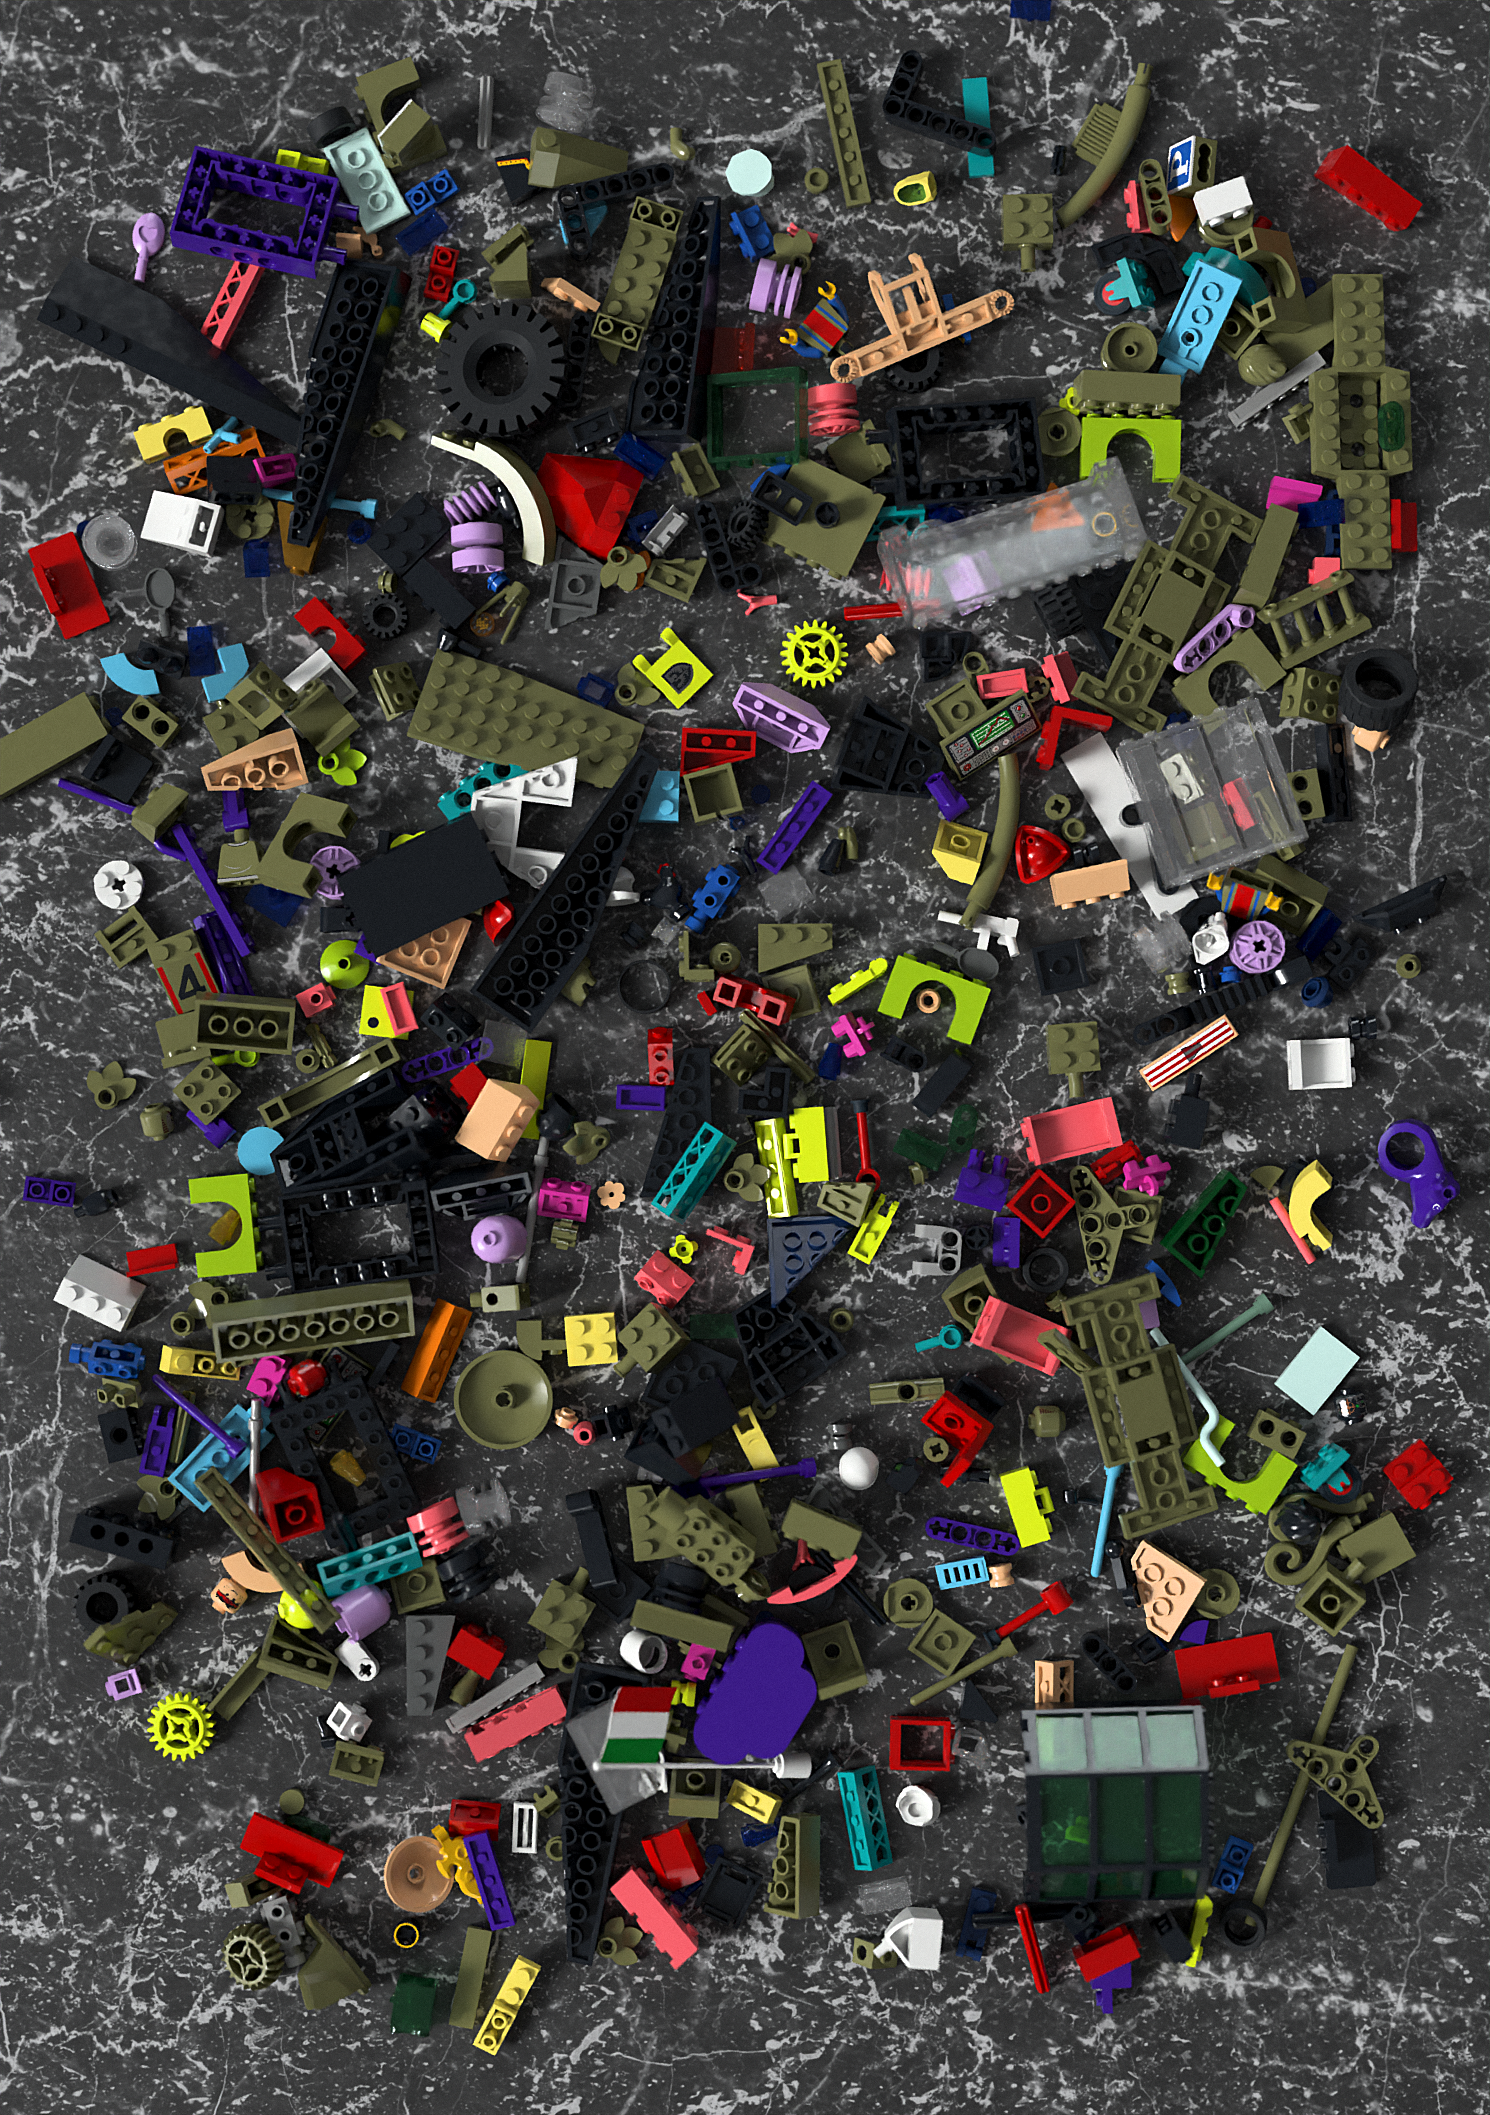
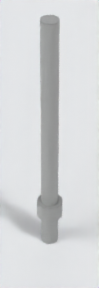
M540 1136L538 1153L534 1156L533 1162L535 1171L525 1229L528 1234L526 1236V1251L519 1258L516 1282L525 1283L540 1188L545 1167H548L549 1162L547 1153L550 1140L543 1136Z
M254 1398L251 1399V1417L248 1418V1429L251 1430L249 1508L259 1518V1492L254 1474L260 1473V1432L263 1429V1418H261V1399Z

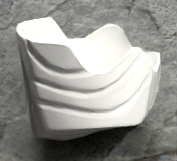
M912 1785L904 1788L896 1802V1807L904 1821L912 1825L928 1826L936 1821L940 1814L938 1798L930 1789L924 1786Z

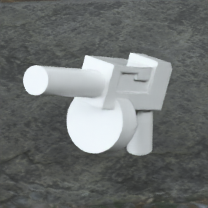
M939 911L938 920L959 924L958 922L963 915ZM980 914L973 926V932L980 933L977 948L987 950L991 935L999 937L997 940L998 944L1008 947L1010 957L1018 956L1020 953L1015 938L1019 921L1007 917L1006 920Z

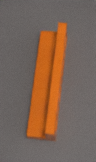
M255 427L236 433L242 437L239 444L224 441L211 454L206 453L203 449L204 446L163 461L165 473L175 495L181 496L207 486V477L198 475L200 469L206 467L207 456L244 458L246 451L257 448L260 455L257 458L266 457ZM181 476L191 478L188 485L178 488L175 481L176 478Z

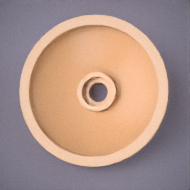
M414 1836L399 1843L390 1853L384 1869V1883L388 1895L400 1908L416 1913L430 1911L439 1906L450 1893L454 1882V1865L450 1869L451 1878L449 1879L444 1877L438 1870L436 1861L444 1858L439 1853V1850L442 1848L439 1841L426 1836ZM412 1869L415 1870L414 1877L410 1876V1871Z

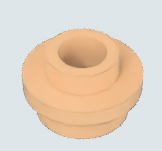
M927 988L919 992L916 1004L922 1012L932 1013L939 1008L941 998L937 991ZM926 996L932 997V1005H925L924 998Z
M565 1407L555 1410L554 1422L560 1427L572 1429L573 1425L577 1424L578 1418L573 1410Z

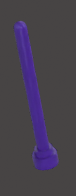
M153 1375L152 1382L226 1445L225 1448L228 1450L227 1454L234 1460L241 1456L248 1446L246 1442L241 1438H232L160 1375Z
M813 1457L803 1458L796 1465L703 1477L699 1483L702 1487H710L796 1474L804 1476V1478L816 1477V1463Z

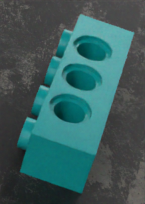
M486 761L478 768L479 773L474 777L468 775L459 782L460 787L454 792L449 790L439 798L441 802L437 805L448 820H451L468 811L471 812V803L466 807H462L458 801L464 794L470 795L472 799L473 792L478 790V784L481 780L487 779L491 782V785L531 771L522 770L521 766L509 764L508 766L511 768L510 774L506 777H501L497 773L501 764Z
M412 1531L317 1564L328 1599L423 1566Z

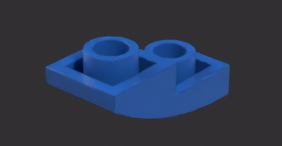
M445 168L427 182L422 181L403 196L415 215L419 216L443 203L461 191L449 170Z
M394 1423L391 1435L398 1451L434 1464L442 1441L412 1428Z
M1230 1835L1218 1862L1211 1885L1235 1894L1244 1875L1246 1863L1254 1849L1253 1844Z

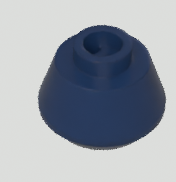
M1321 976L1314 977L1303 986L1301 999L1307 1007L1322 1009L1332 1002L1333 990L1326 978Z

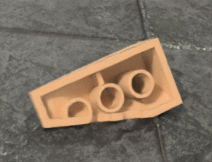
M292 728L269 734L201 767L208 791L238 790L239 788H253L254 790L276 788L277 790H286L309 783Z

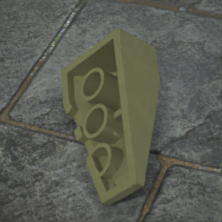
M982 1263L961 1273L941 1295L952 1316L966 1326L972 1334L975 1331L989 1296L1001 1300ZM994 1352L1008 1365L1015 1361L1011 1358Z

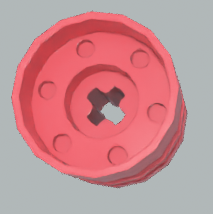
M833 383L815 386L805 391L807 409L818 411L808 416V422L812 423L809 426L810 435L837 437L860 429V421L856 420L859 417V411L847 409L858 402L856 385Z
M454 1497L437 1502L406 1518L412 1533L425 1532V1536L417 1541L418 1546L428 1542L430 1546L421 1550L423 1557L444 1553L460 1545L464 1539L470 1536L468 1529L458 1533L456 1529L465 1525L464 1520L456 1522L451 1520L452 1517L460 1512Z

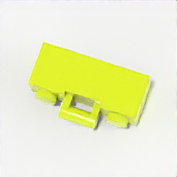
M823 1107L794 1109V1114H789L790 1129H795V1133L783 1134L784 1159L797 1158V1163H793L794 1178H799V1183L829 1181ZM794 1138H799L800 1153H794Z
M1028 1466L999 1474L1021 1547L1024 1548L1050 1540L1049 1533L1053 1532L1049 1517L1044 1519L1043 1514L1053 1512L1055 1509L1048 1487L1035 1490L1034 1485H1038L1035 1471H1030ZM1040 1495L1044 1508L1038 1509L1034 1496Z

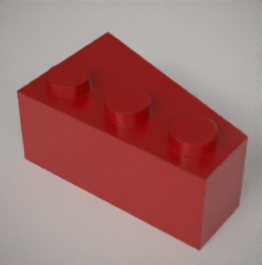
M683 726L680 777L722 764L755 757L757 730Z

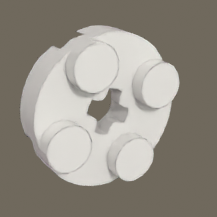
M111 861L102 866L94 877V890L97 898L101 903L112 909H128L132 905H136L142 897L145 884L143 875L136 866L126 861ZM116 879L119 881L124 880L126 883L123 885L124 890L121 892L113 888Z

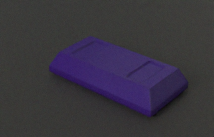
M617 1084L616 1109L665 1111L666 1087Z

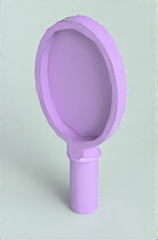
M154 213L142 215L136 222L133 230V244L139 253L134 280L144 282L149 256L156 254L160 250L165 238L163 221Z

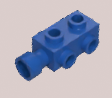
M719 864L716 869L714 867L710 869L705 877V880L708 881L703 889L699 887L691 899L694 901L693 908L696 911L692 917H688L684 923L685 926L701 935L706 927L704 924L708 918L714 920L716 916L722 917L728 907L724 903L729 896L734 898L741 887L738 883L740 877L737 876L738 871L728 864L725 867ZM720 877L728 879L726 885L719 884L718 880ZM708 897H712L715 901L711 906L705 904V899Z
M104 1339L100 1342H93L92 1348L83 1347V1344L72 1343L69 1362L76 1364L87 1362L88 1373L125 1379H138L140 1370L145 1369L146 1356L143 1355L142 1348H139L134 1343H126L124 1346L115 1345L112 1341Z

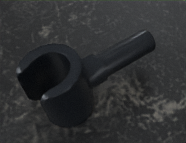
M1076 1489L1063 1490V1500L1068 1504L1082 1503L1097 1506V1500L1077 1497Z
M322 1716L316 1717L321 1732V1746L326 1750L335 1749L337 1743L336 1736H328Z

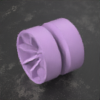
M468 522L451 527L452 546L464 548L452 553L454 572L477 574L491 573L504 569V552L491 548L503 544L502 525L487 522Z

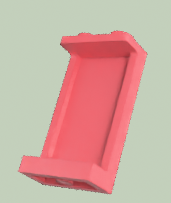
M1111 1097L1024 1117V1123L1020 1124L1023 1138L1028 1137L1030 1147L1026 1148L1029 1162L1034 1161L1035 1166L1123 1145Z
M989 1296L970 1342L1054 1376L1061 1365V1361L1041 1345L1037 1338L1039 1333L1057 1328L1071 1340L1072 1331Z

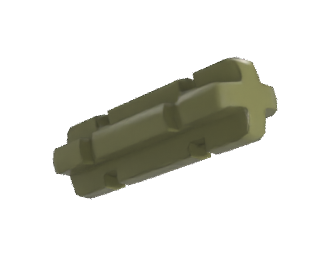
M313 1022L307 1025L305 1031L309 1037L311 1036V1042L319 1057L323 1058L324 1066L326 1068L335 1066L338 1061L335 1055L331 1054L332 1050L324 1035L320 1034L321 1029L318 1024Z

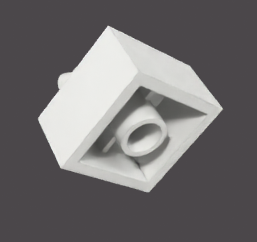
M907 1906L890 1923L885 1931V1937L881 1940L882 1943L873 1952L880 1958L886 1952L895 1950L908 1968L938 1970L943 1919L937 1909Z

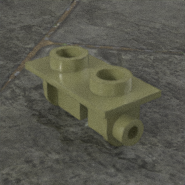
M518 223L481 254L496 271L522 242L528 248L534 243V240L529 235L528 230Z

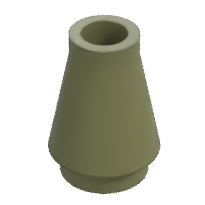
M469 1669L450 1690L449 1698L466 1707L468 1703L472 1702L482 1676Z

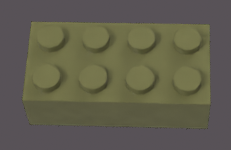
M1083 370L1073 380V409L1080 410L1082 414H1093L1094 411H1104L1105 415L1128 412V416L1136 417L1137 415L1148 413L1152 414V417L1160 418L1161 416L1169 415L1180 405L1181 375Z
M197 991L192 1047L292 1055L296 1000Z

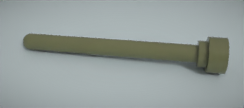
M1009 1636L1005 1637L997 1645L998 1648L912 1696L910 1703L913 1706H917L997 1659L1008 1656L1009 1658L1018 1654L1015 1645Z

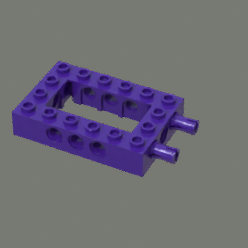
M195 146L169 233L173 247L317 279L320 264L323 260L345 265L348 250L326 245L333 219L340 217L357 222L358 217L356 216H359L360 206L338 201L341 193L339 178ZM215 187L305 207L306 215L303 225L299 227L300 236L296 247H294L293 240L288 236L282 235L278 237L265 234L262 230H257L256 232L239 228V225L236 224L230 226L207 218Z

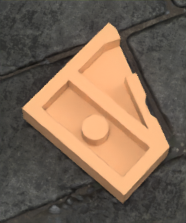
M544 278L540 285L541 288L554 294L559 299L573 304V307L580 312H596L601 304L562 278Z

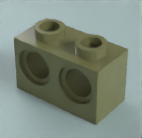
M139 695L122 719L165 751L182 729L177 724L180 719L170 711H167L165 714L158 709L160 704L149 695L146 699ZM148 707L150 711L149 716L143 720L139 719L138 713L140 709ZM163 722H167L169 725L168 732L160 735L158 733V726Z
M1317 768L1285 774L1284 780H1281L1283 794H1287L1289 804H1286V814L1288 819H1292V824L1325 817ZM1296 778L1304 780L1306 786L1303 791L1295 788L1294 780ZM1300 802H1305L1309 805L1310 812L1308 815L1300 813L1298 809Z
M1269 1408L1265 1412L1259 1409L1246 1436L1294 1460L1307 1434L1301 1430L1302 1425L1289 1419L1288 1423L1280 1420L1281 1414ZM1265 1420H1270L1272 1422V1429L1267 1433H1263L1260 1429L1261 1423ZM1287 1431H1292L1294 1434V1440L1290 1444H1284L1282 1440L1284 1433Z

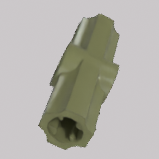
M943 1377L869 1383L871 1405L936 1400L945 1392ZM906 1384L911 1385L914 1389V1393L908 1398L900 1394L901 1387Z

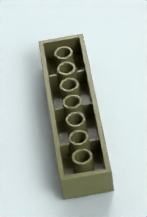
M408 1279L209 1306L217 1364L415 1336L413 1302Z

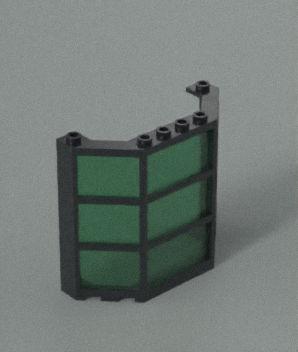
M1198 1698L1020 1703V1729L1024 1743V1752L1029 1753L1028 1756H1024L1026 1871H1023V1896L1026 1904L1204 1899L1205 1892L1208 1890L1210 1859H1214L1213 1843L1210 1844V1835L1214 1834L1213 1819L1209 1818V1810L1214 1809L1213 1795H1209V1786H1213V1771L1209 1770L1204 1731L1206 1709L1205 1706L1201 1705Z

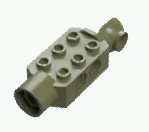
M667 1487L658 1495L652 1503L648 1515L668 1530L665 1542L723 1586L732 1583L737 1585L735 1591L745 1602L751 1603L753 1600H765L771 1596V1589L764 1575L755 1569L749 1568L754 1560L757 1542L755 1536L700 1494L684 1499L673 1489Z

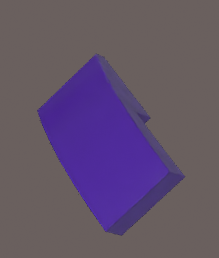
M26 1176L22 1200L73 1207L76 1183Z

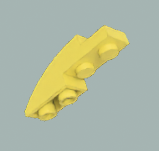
M521 1955L517 1957L473 2045L494 2056L496 2055L540 1970V1965Z

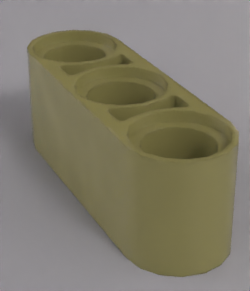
M1147 159L1140 165L1138 182L1150 231L1156 235H1163L1171 227L1172 210L1162 167L1157 160ZM1152 171L1156 175L1154 177H1147L1144 173ZM1158 194L1161 199L1152 200L1149 196ZM1163 217L1166 219V222L1157 223L1154 219Z

